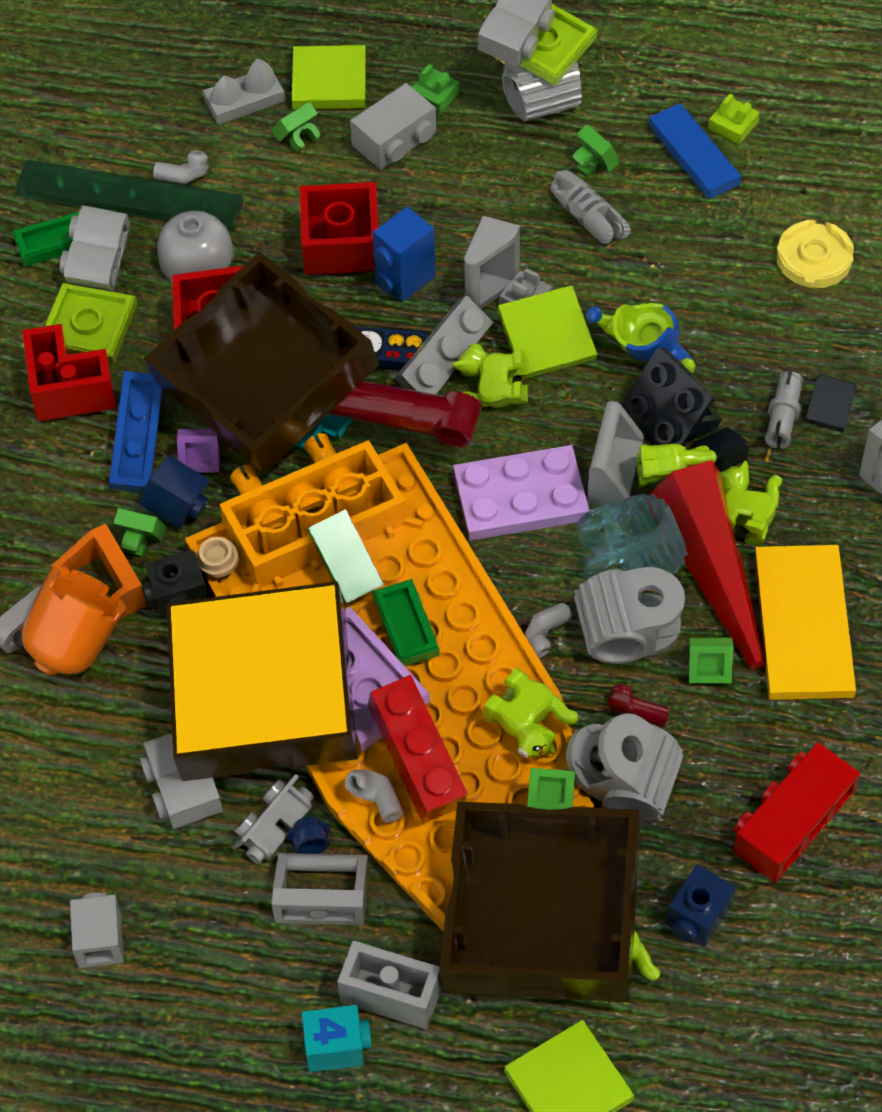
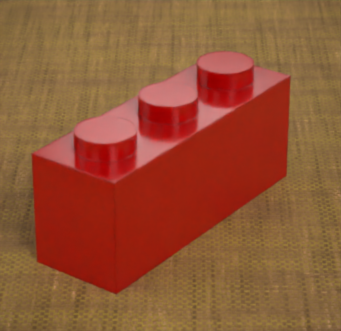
M412 675L371 691L367 707L422 824L457 809V801L465 802L468 793Z
M819 742L807 754L801 751L793 759L787 770L789 775L781 784L774 781L764 792L760 800L763 804L754 814L747 811L733 830L736 834L733 852L775 884L856 792L861 773Z

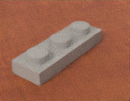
M468 295L459 298L394 379L405 389L437 394L456 370L452 363L458 361L459 355L467 349L469 344H477L493 324V321Z

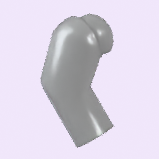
M194 150L187 155L188 162L180 166L157 161L153 170V178L158 181L186 185L206 174L209 167L206 164L208 157L203 151Z
M559 603L535 613L524 633L538 658L544 657L549 652V648H551V643L546 638L548 632L571 621L572 614L570 608L565 603Z
M363 769L352 770L347 774L345 778L346 789L358 798L376 803L383 822H394L404 815L392 782L388 777Z

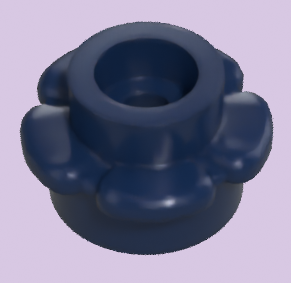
M304 817L295 822L294 828L290 829L287 834V839L292 841L291 843L296 853L319 854L329 846L327 833L331 829L329 824L323 821L320 822L316 817Z

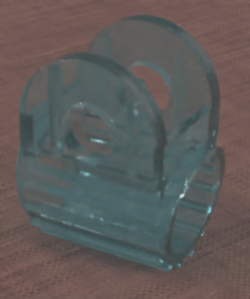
M644 494L634 495L621 502L596 507L585 513L577 524L579 542L582 546L592 551V553L586 556L583 563L585 581L598 573L607 571L605 569L608 566L616 563H621L622 570L624 571L643 567H655L668 571L673 575L679 572L680 566L685 564L684 556L688 555L685 548L686 543L670 506L666 505L663 498L659 500L654 494L651 496ZM603 526L605 533L599 531Z

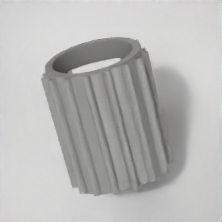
M505 62L502 75L504 93L510 107L521 120L528 121L578 107L581 104L582 88L577 62L556 86L521 66L516 67Z
M643 567L627 571L620 569L607 570L588 578L583 584H579L580 588L574 591V600L588 655H591L593 660L597 659L600 662L610 664L630 663L642 657L657 655L667 651L676 643L681 629L680 615L684 608L685 593L679 580L668 571L655 567ZM645 590H655L658 593H660L661 596L649 593L641 594V592Z
M629 713L615 716L609 719L605 725L591 724L581 727L571 736L566 750L569 771H575V782L580 788L602 801L604 808L639 810L640 822L642 820L652 822L653 819L659 820L660 816H663L684 755L682 754L683 749L680 748L678 742L668 732L648 723L637 715ZM593 747L599 749L598 757L604 766L601 772L595 770L590 763L589 754Z

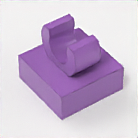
M178 429V461L198 473L220 472L219 436L211 429Z

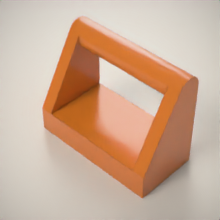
M106 523L90 530L50 567V569L58 567L61 571L60 574L69 576L72 569L76 570L100 558L118 589L110 598L115 603L119 599L125 602L126 611L123 617L147 606L142 584Z

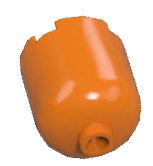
M54 567L46 576L23 623L21 630L22 642L26 651L35 660L34 664L39 670L50 675H56L57 673L79 674L86 671L95 662L123 617L126 606L122 599L117 600L115 603L106 594L110 587L94 577L72 569L70 575L67 576L60 574V569Z

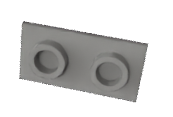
M297 774L285 783L278 779L262 797V800L267 803L258 816L251 811L234 831L240 837L231 847L233 850H236L242 844L246 845L249 848L246 855L257 864H260L263 859L269 860L272 857V854L287 837L275 824L280 821L288 829H292L295 822L312 808L310 803L314 798L312 793L304 787H300L297 790L292 786L299 778Z

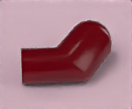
M616 684L611 688L607 704L613 713L618 715L634 714L660 728L665 726L669 716L668 707L633 697V690L628 685Z

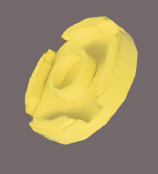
M805 220L793 224L782 233L777 246V264L783 275L794 283L808 288H825L839 283L848 275L853 264L854 248L852 241L846 232L826 222V225L816 224V220Z

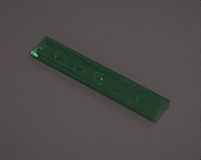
M26 160L16 185L18 197L78 207L83 205L169 221L172 217L182 212L191 210L205 211L217 217L227 227L228 231L231 232L235 230L244 204L243 195L30 160Z

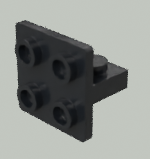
M664 347L656 349L621 404L637 427L656 445L680 444L685 446L692 434L715 431L722 421V418L711 408L716 399L715 394Z

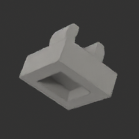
M526 268L524 272L520 270L499 295V305L553 290V287L540 281L541 276L538 273Z

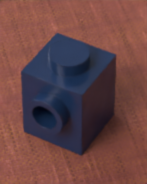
M168 455L149 478L139 505L181 530L190 517L197 519L206 507L209 498L204 496L210 479Z
M696 864L668 907L666 925L670 926L671 931L681 940L689 943L695 941L705 947L732 907L736 887Z

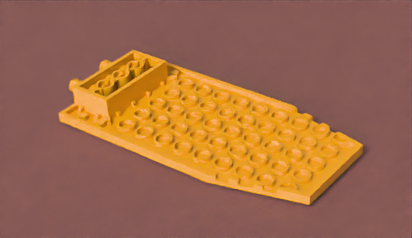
M318 433L317 437L321 442L320 445H318L314 436H311L304 444L306 452L309 453L314 462L312 465L265 485H262L252 465H243L247 474L245 477L240 467L235 469L230 479L235 484L240 495L219 504L222 522L185 538L188 551L194 550L196 558L202 543L211 537H223L231 541L238 550L239 562L235 570L230 574L214 578L205 575L201 571L203 579L213 597L333 582L307 529L346 509L384 583L380 588L413 579L440 648V656L405 667L430 693L431 701L426 704V707L468 793L465 802L522 804L528 806L530 768L569 771L566 750L573 733L569 724L559 721L553 713H550L539 724L555 733L556 738L553 740L555 754L546 753L544 756H532L530 758H524L518 753L516 737L509 735L499 724H490L485 721V716L483 715L485 703L493 694L503 699L509 686L504 684L505 679L514 668L521 670L529 679L545 684L561 701L563 699L407 443L378 455L370 441L367 440L336 453L327 434ZM372 592L345 604V609L350 606L393 653L373 601ZM356 737L358 759L305 766L333 816L444 932L446 908L449 904L453 888L451 857L456 809L422 824L382 738L362 752ZM363 769L388 777L392 782L404 815L394 822H383L376 803L358 798L346 789L345 778L347 774L352 770ZM574 781L573 807L594 808L589 793L580 788Z

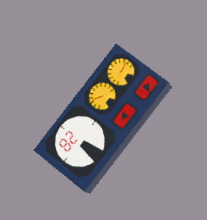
M354 326L371 340L379 362L377 368L401 370L427 339V332Z

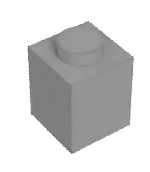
M90 893L84 895L82 899L70 900L72 951L78 967L86 968L124 963L121 911L116 895Z

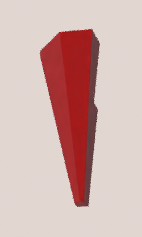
M713 460L672 471L646 496L647 504L751 670L765 667L741 552L736 546L721 473Z

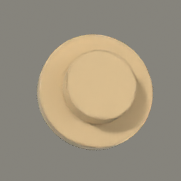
M211 537L200 546L197 553V561L200 570L205 575L219 578L235 570L239 562V553L231 541L223 537Z

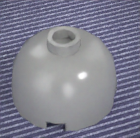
M191 210L172 217L160 231L157 242V256L161 272L171 282L172 275L227 268L231 261L233 262L234 260L233 244L227 227L217 217L205 211Z

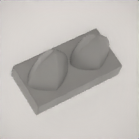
M258 58L249 68L247 75L236 79L223 75L214 87L203 90L204 101L218 125L285 101V92L273 69L265 61Z

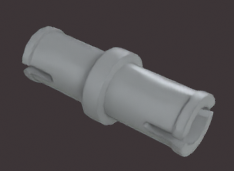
M788 371L779 375L775 398L769 403L768 413L770 421L765 435V442L773 448H777L779 436L782 437L781 449L790 445L793 424L800 415L801 407L798 401L804 380L796 372H792L790 384H787Z

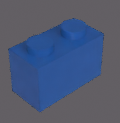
M409 207L404 208L373 231L375 281L383 292L391 293L403 302L436 277L434 228Z

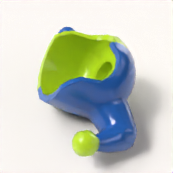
M648 303L630 306L624 304L617 308L615 315L603 314L596 306L586 311V319L590 323H597L606 335L617 339L621 348L632 358L648 362L657 348L664 347L691 373L694 372L696 365L693 358L678 342L680 334L676 315L665 305Z

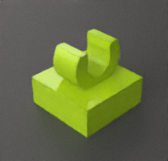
M730 93L709 118L708 129L740 145L759 122L760 112L751 108V104L748 102L743 104L735 100L734 95Z

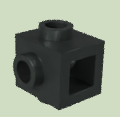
M194 550L175 556H162L154 562L145 564L149 580L141 582L148 606L156 604L161 620L167 618L166 603L208 598L205 582Z

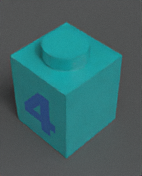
M357 1005L302 1012L309 1072L364 1065L363 1049L372 1048L369 1020L359 1021Z

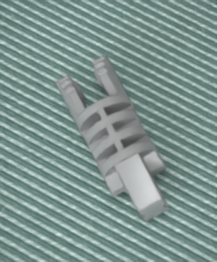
M567 169L556 172L550 190L563 205V208L577 219L598 241L605 244L609 243L613 237L620 240L631 234L630 225L589 184Z

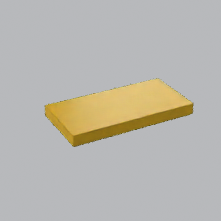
M839 545L755 547L754 557L769 700L854 698L856 685Z

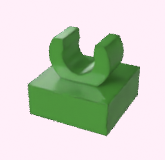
M428 64L419 74V80L412 88L435 106L436 113L440 115L460 93V82L451 78L448 73H441L435 70L433 65Z
M309 101L282 118L271 131L278 142L289 137L290 145L298 152L305 146L304 142L300 139V133H306L312 142L320 137L318 128L310 123L318 113Z
M588 124L576 134L582 147L574 153L572 158L578 163L577 168L588 176L593 173L599 164L610 173L620 163L613 146Z
M118 508L113 523L125 533L121 548L127 550L126 553L140 557H143L145 553L147 539L162 542L166 526L157 517Z
M689 638V683H732V638Z
M530 768L528 807L546 810L573 807L575 771Z

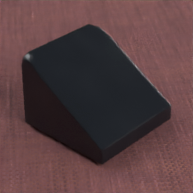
M818 375L805 422L844 432L854 402L857 385L830 376Z
M729 427L692 443L694 448L707 446L709 450L716 453L717 459L714 464L719 471L746 461L748 458L749 444Z

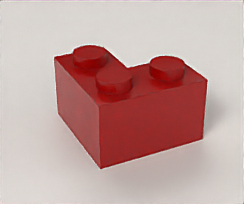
M62 324L22 330L29 389L37 421L117 408L106 349L69 355Z

